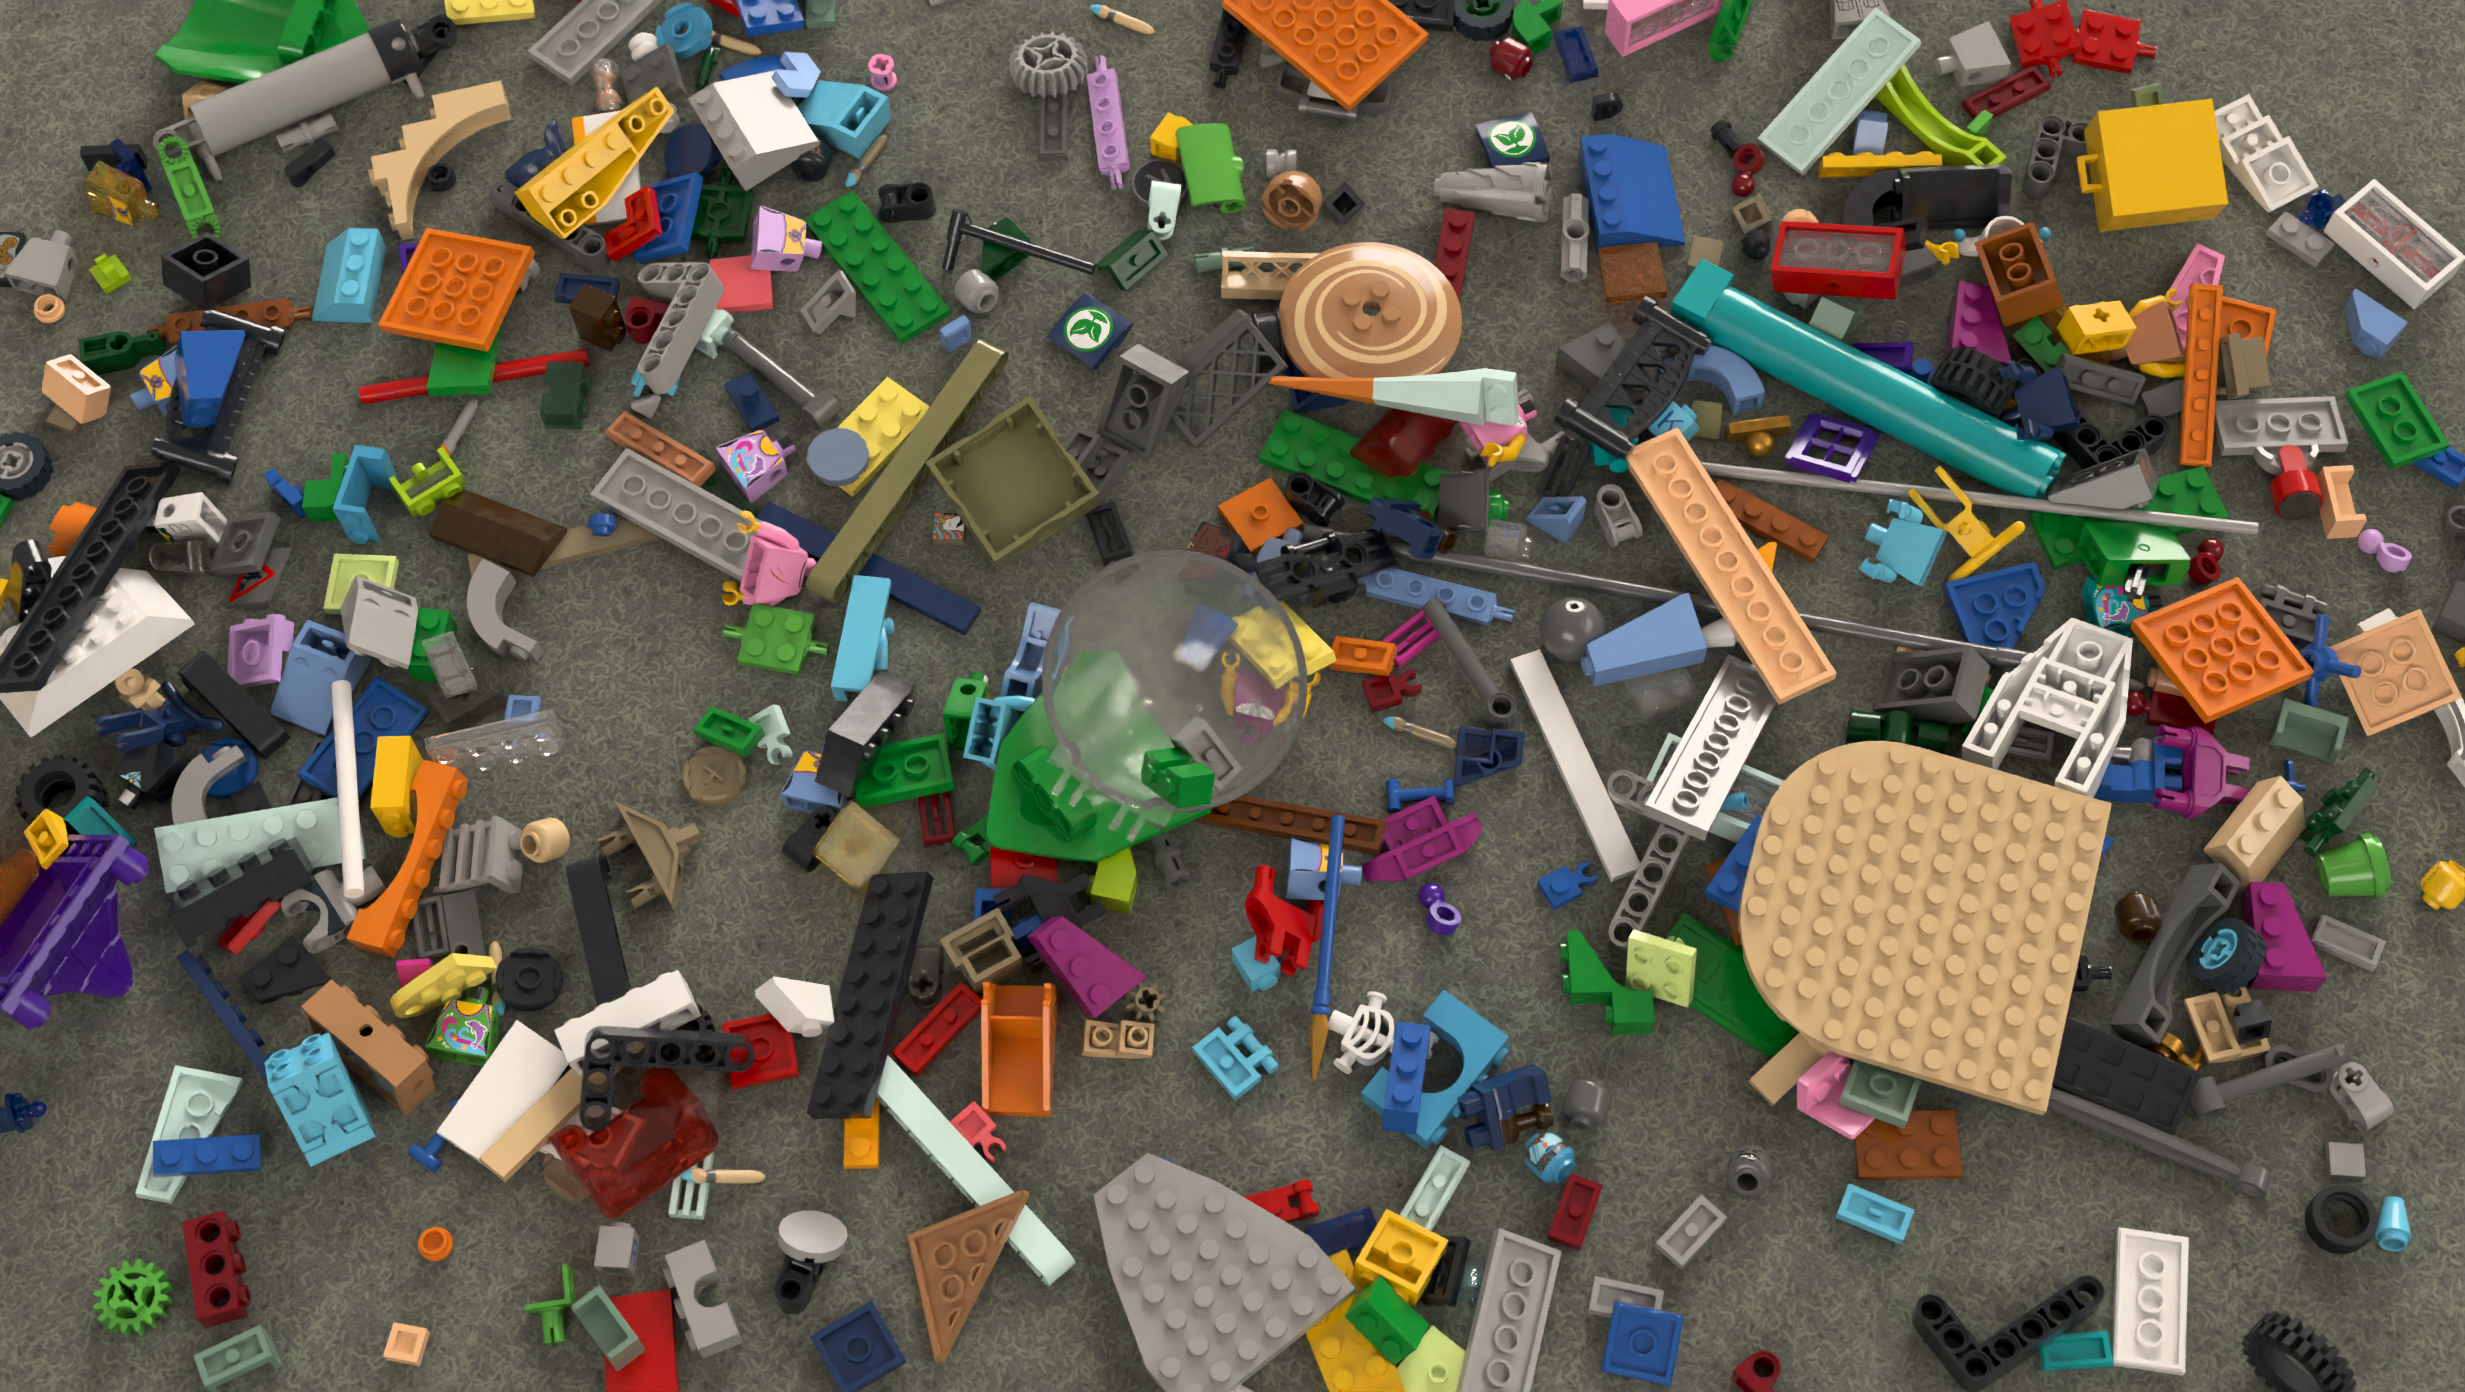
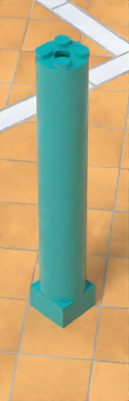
M1704 259L1700 260L1672 301L1670 312L1708 334V338L1713 340L1711 345L1737 354L1748 364L2009 496L2044 499L2047 494L2046 490L2054 484L2059 475L2060 467L2067 455L2061 450L2041 440H2017L2016 428L1732 287L1734 274Z

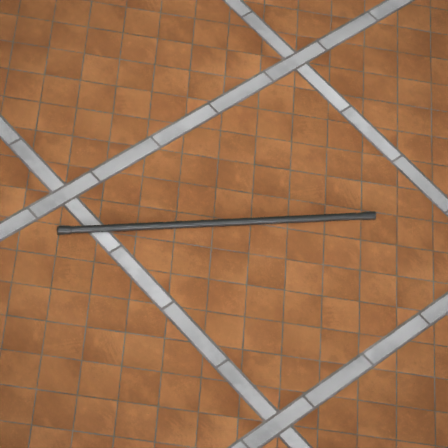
M1306 523L1303 532V542L1322 538L1323 534L1333 532L1336 538L1342 535L1346 537L1355 533ZM1385 539L1395 557L1659 604H1664L1687 593L1456 551L1442 554L1436 550L1433 559H1417L1408 553L1411 544ZM1689 593L1694 610L1721 615L1710 596ZM1798 612L1810 631L1923 651L1971 646L1986 662L2014 669L2021 664V660L2028 653L2027 651L2012 648L1991 647Z

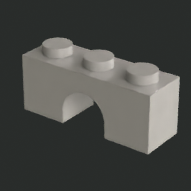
M705 1240L666 1254L668 1267L663 1268V1272L669 1288L676 1286L679 1298L674 1300V1304L680 1319L687 1318L690 1329L684 1332L691 1351L697 1349L704 1359L741 1344L742 1340L727 1302L715 1307H704L699 1304V1296L706 1286L720 1281L710 1249Z

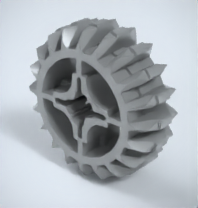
M1052 31L1049 35H1044L1042 32L1040 36L1030 35L1029 40L1022 39L1020 45L1014 46L1013 53L1010 54L1009 70L1015 86L1021 88L1022 93L1030 92L1032 97L1039 94L1044 99L1047 95H1052L1054 98L1060 93L1067 95L1068 90H1076L1077 85L1083 84V78L1086 76L1087 56L1085 50H1083L1081 43L1075 42L1074 37L1066 38L1065 33L1055 35Z

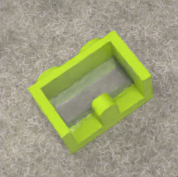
M443 447L437 449L441 461L427 469L421 462L415 464L412 467L414 477L400 485L395 476L389 478L394 493L399 497L412 517L418 514L421 516L429 514L435 509L437 502L444 498H449L457 492H461L462 487L466 486L461 472Z

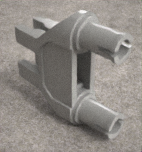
M1525 388L1521 389L1518 392V404L1530 400L1534 405L1533 397L1528 393V390ZM1560 431L1540 444L1527 432L1526 443L1515 460L1497 462L1493 467H1487L1484 463L1486 468H1490L1489 482L1509 470L1525 472L1543 471L1548 467L1561 435H1565V433ZM1469 438L1466 439L1465 444L1468 448L1465 449V454L1473 461L1480 457ZM1566 444L1564 451L1568 450L1570 445Z

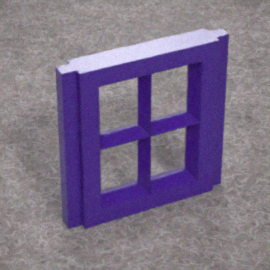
M1815 413V415L1809 414L1785 456L1784 462L1789 463L1791 467L1850 483V481L1856 482L1880 438V433L1874 432L1875 429ZM1820 429L1836 434L1832 443L1816 438ZM1842 435L1859 440L1854 449L1838 445ZM1810 447L1827 451L1822 460L1806 456ZM1833 453L1849 457L1845 466L1828 461Z

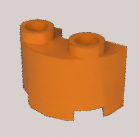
M73 501L70 507L63 505L59 509L50 526V530L55 531L53 545H48L50 555L60 557L68 554L96 511V507Z

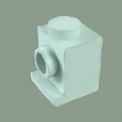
M715 308L695 348L714 359L718 355L716 348L719 345H724L725 337L732 331L730 325L734 322L733 317L726 310Z

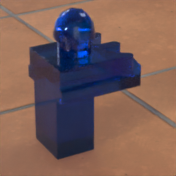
M2323 189L2318 190L2317 193L2310 196V201L2306 209L2300 213L2299 220L2306 225L2313 223L2317 229L2325 228L2334 212L2345 204L2346 201L2341 194L2331 197L2327 191Z
M21 1092L5 1094V1107L0 1108V1134L13 1130L23 1133L25 1130L34 1128L32 1118L42 1117L47 1111L46 1104L40 1101H35L31 1104Z

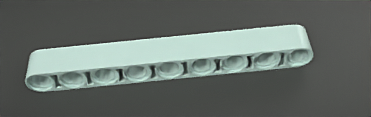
M887 1054L876 1099L880 1101L884 1108L889 1107L887 1111L906 1132L908 1130L911 1131L908 1134L927 1155L932 1154L930 1158L949 1179L954 1178L952 1182L971 1203H977L974 1205L975 1207L1014 1193ZM1025 1204L1007 1239V1243L1016 1252L1020 1251L1019 1256L1038 1277L1042 1275L1043 1278L1041 1280L1047 1286H1050L1076 1262L1068 1250Z

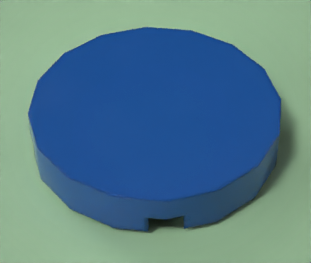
M234 738L217 739L210 743L211 746L205 750L202 749L196 755L197 757L199 754H202L206 761L210 763L213 761L212 756L217 751L226 746H229L231 749L237 745L247 760L216 781L209 789L208 797L220 800L229 799L230 794L253 784L258 774V760L253 750L242 740Z

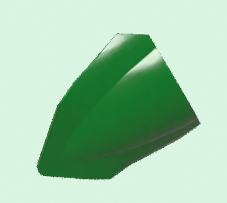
M195 0L181 29L169 42L161 46L155 53V59L176 74L245 83L368 33L367 31L370 29L354 0Z
M1080 648L1073 653L1049 684L1026 709L1000 744L986 825V839L991 846L1003 850L1070 861L1098 863L1133 845L1211 813L1225 786L1219 791L1213 789L1211 804L1176 809L1141 783V768L1144 762L1145 751L1174 748V746L1157 727L1145 709L1117 651Z

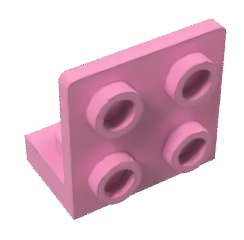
M1829 1051L1797 1080V1109L1853 1140L1876 1118L1838 1104L1851 1070L1850 1058Z

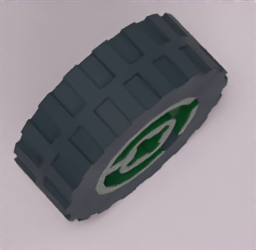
M1455 0L1453 26H1455L1458 33L1463 34V37L1467 39L1471 38L1473 41L1495 40L1500 35H1504L1512 25L1514 0Z

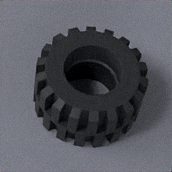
M1963 347L1950 348L1929 382L1930 386L1996 419L2001 415L2017 387L2016 381L2012 377L2004 380L2001 379L1997 369L2004 366L1997 360L1980 351Z
M54 755L53 760H49L46 757L41 759L42 764L37 767L33 764L28 768L31 772L28 775L23 774L20 781L22 785L16 786L15 793L18 795V797L14 798L15 805L18 807L17 811L28 825L43 810L48 809L53 797L64 790L75 789L72 799L60 808L48 809L61 816L63 820L87 796L93 798L102 808L109 807V800L106 797L108 793L103 783L86 762L81 759L78 761L75 756L70 755L66 759L62 755ZM64 820L66 824L67 835H79Z

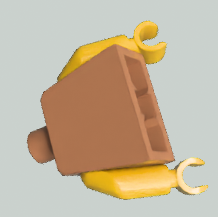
M2169 289L2164 297L2158 295L2140 300L2128 314L2135 324L2136 330L2124 348L2108 350L2113 362L2129 357L2131 365L2136 369H2140L2143 374L2161 378L2184 377L2183 362L2185 361V351L2173 311L2179 308L2183 300L2174 302L2170 299V297L2176 295L2177 289Z

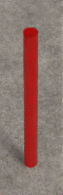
M587 349L497 363L492 383L589 367ZM429 375L359 387L361 402L365 405L429 394L427 390Z

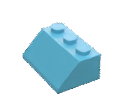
M348 228L327 244L312 315L313 321L372 323L386 253V246L378 229Z

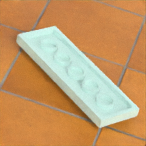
M1875 7L1757 138L1758 142L1803 176L1921 46V40Z
M338 797L154 828L166 893L175 892L176 888L186 881L194 880L197 882L206 878V875L217 867L225 866V868L237 864L238 859L248 853L255 852L259 854L267 850L271 843L282 838L289 840L297 837L314 868L342 863ZM360 823L361 848L363 860L366 859V851Z

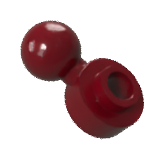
M1746 143L1741 145L1733 156L1734 166L1740 171V174L1733 179L1732 190L1740 197L1750 196L1754 192L1755 181L1752 175L1759 172L1765 163L1763 151L1753 143ZM1754 158L1753 162L1748 165L1749 161Z
M2214 538L2203 540L2198 547V554L2190 559L2188 573L2194 582L2207 586L2219 579L2221 571L2217 561L2224 554V547L2219 540Z

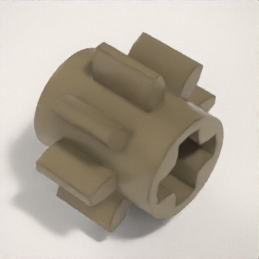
M1141 981L1137 985V993L1131 990L1127 992L1126 997L1132 1000V1002L1125 1007V1011H1132L1134 1013L1135 1022H1138L1140 1018H1147V1022L1152 1024L1154 1012L1158 1015H1163L1165 1012L1164 1007L1159 1004L1167 996L1166 994L1159 995L1155 990L1157 983H1154L1151 987H1144ZM1142 997L1146 1001H1152L1149 1009H1147L1145 1004H1139Z

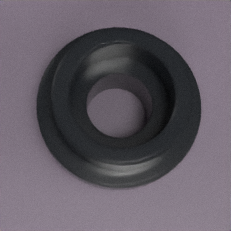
M437 163L428 169L426 182L434 191H446L454 186L456 174L448 165Z

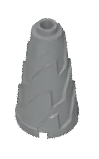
M1549 162L1522 163V165H1496L1495 168L1466 169L1460 172L1442 173L1440 178L1435 179L1434 195L1439 196L1441 202L1461 205V207L1467 209L1492 211V214L1517 217L1519 220L1546 222L1551 202L1552 188H1549L1548 180L1552 181L1551 165Z

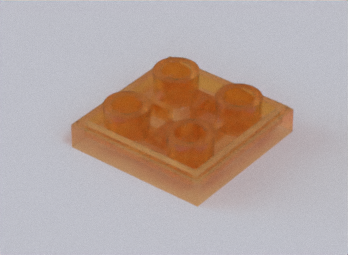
M1657 242L1598 248L1597 255L1607 303L1643 300L1646 295L1654 299L1667 296V287Z

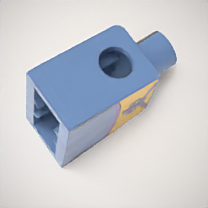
M177 346L140 370L139 374L146 387L130 395L139 411L156 403L164 417L167 415L169 397L176 378L174 357Z
M823 748L820 754L811 751L803 752L781 792L785 807L810 813L818 808L827 807L836 813L837 819L844 820L848 796L815 782Z
M1297 837L1291 838L1287 864V899L1324 900L1329 844ZM1342 849L1338 899L1341 884L1360 886L1362 866L1343 864L1344 849Z

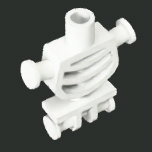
M1368 992V1006L1361 1004L1354 1018L1337 1010H1334L1330 1017L1328 1029L1344 1035L1341 1042V1051L1344 1054L1340 1059L1336 1058L1334 1060V1065L1346 1074L1352 1072L1351 1066L1355 1061L1366 1066L1374 1065L1383 1059L1389 1051L1392 1053L1394 1019L1389 1012L1381 1010L1382 1004L1386 1003L1387 997L1382 993ZM1369 1018L1375 1021L1374 1031L1368 1028ZM1381 1022L1388 1027V1036L1380 1033ZM1431 1031L1427 1059H1430L1433 1054L1430 1050L1433 1043H1438L1439 1037ZM1362 1041H1366L1365 1044H1363L1362 1046H1360V1044L1362 1043ZM1374 1046H1378V1048H1380L1374 1053H1369L1374 1048Z

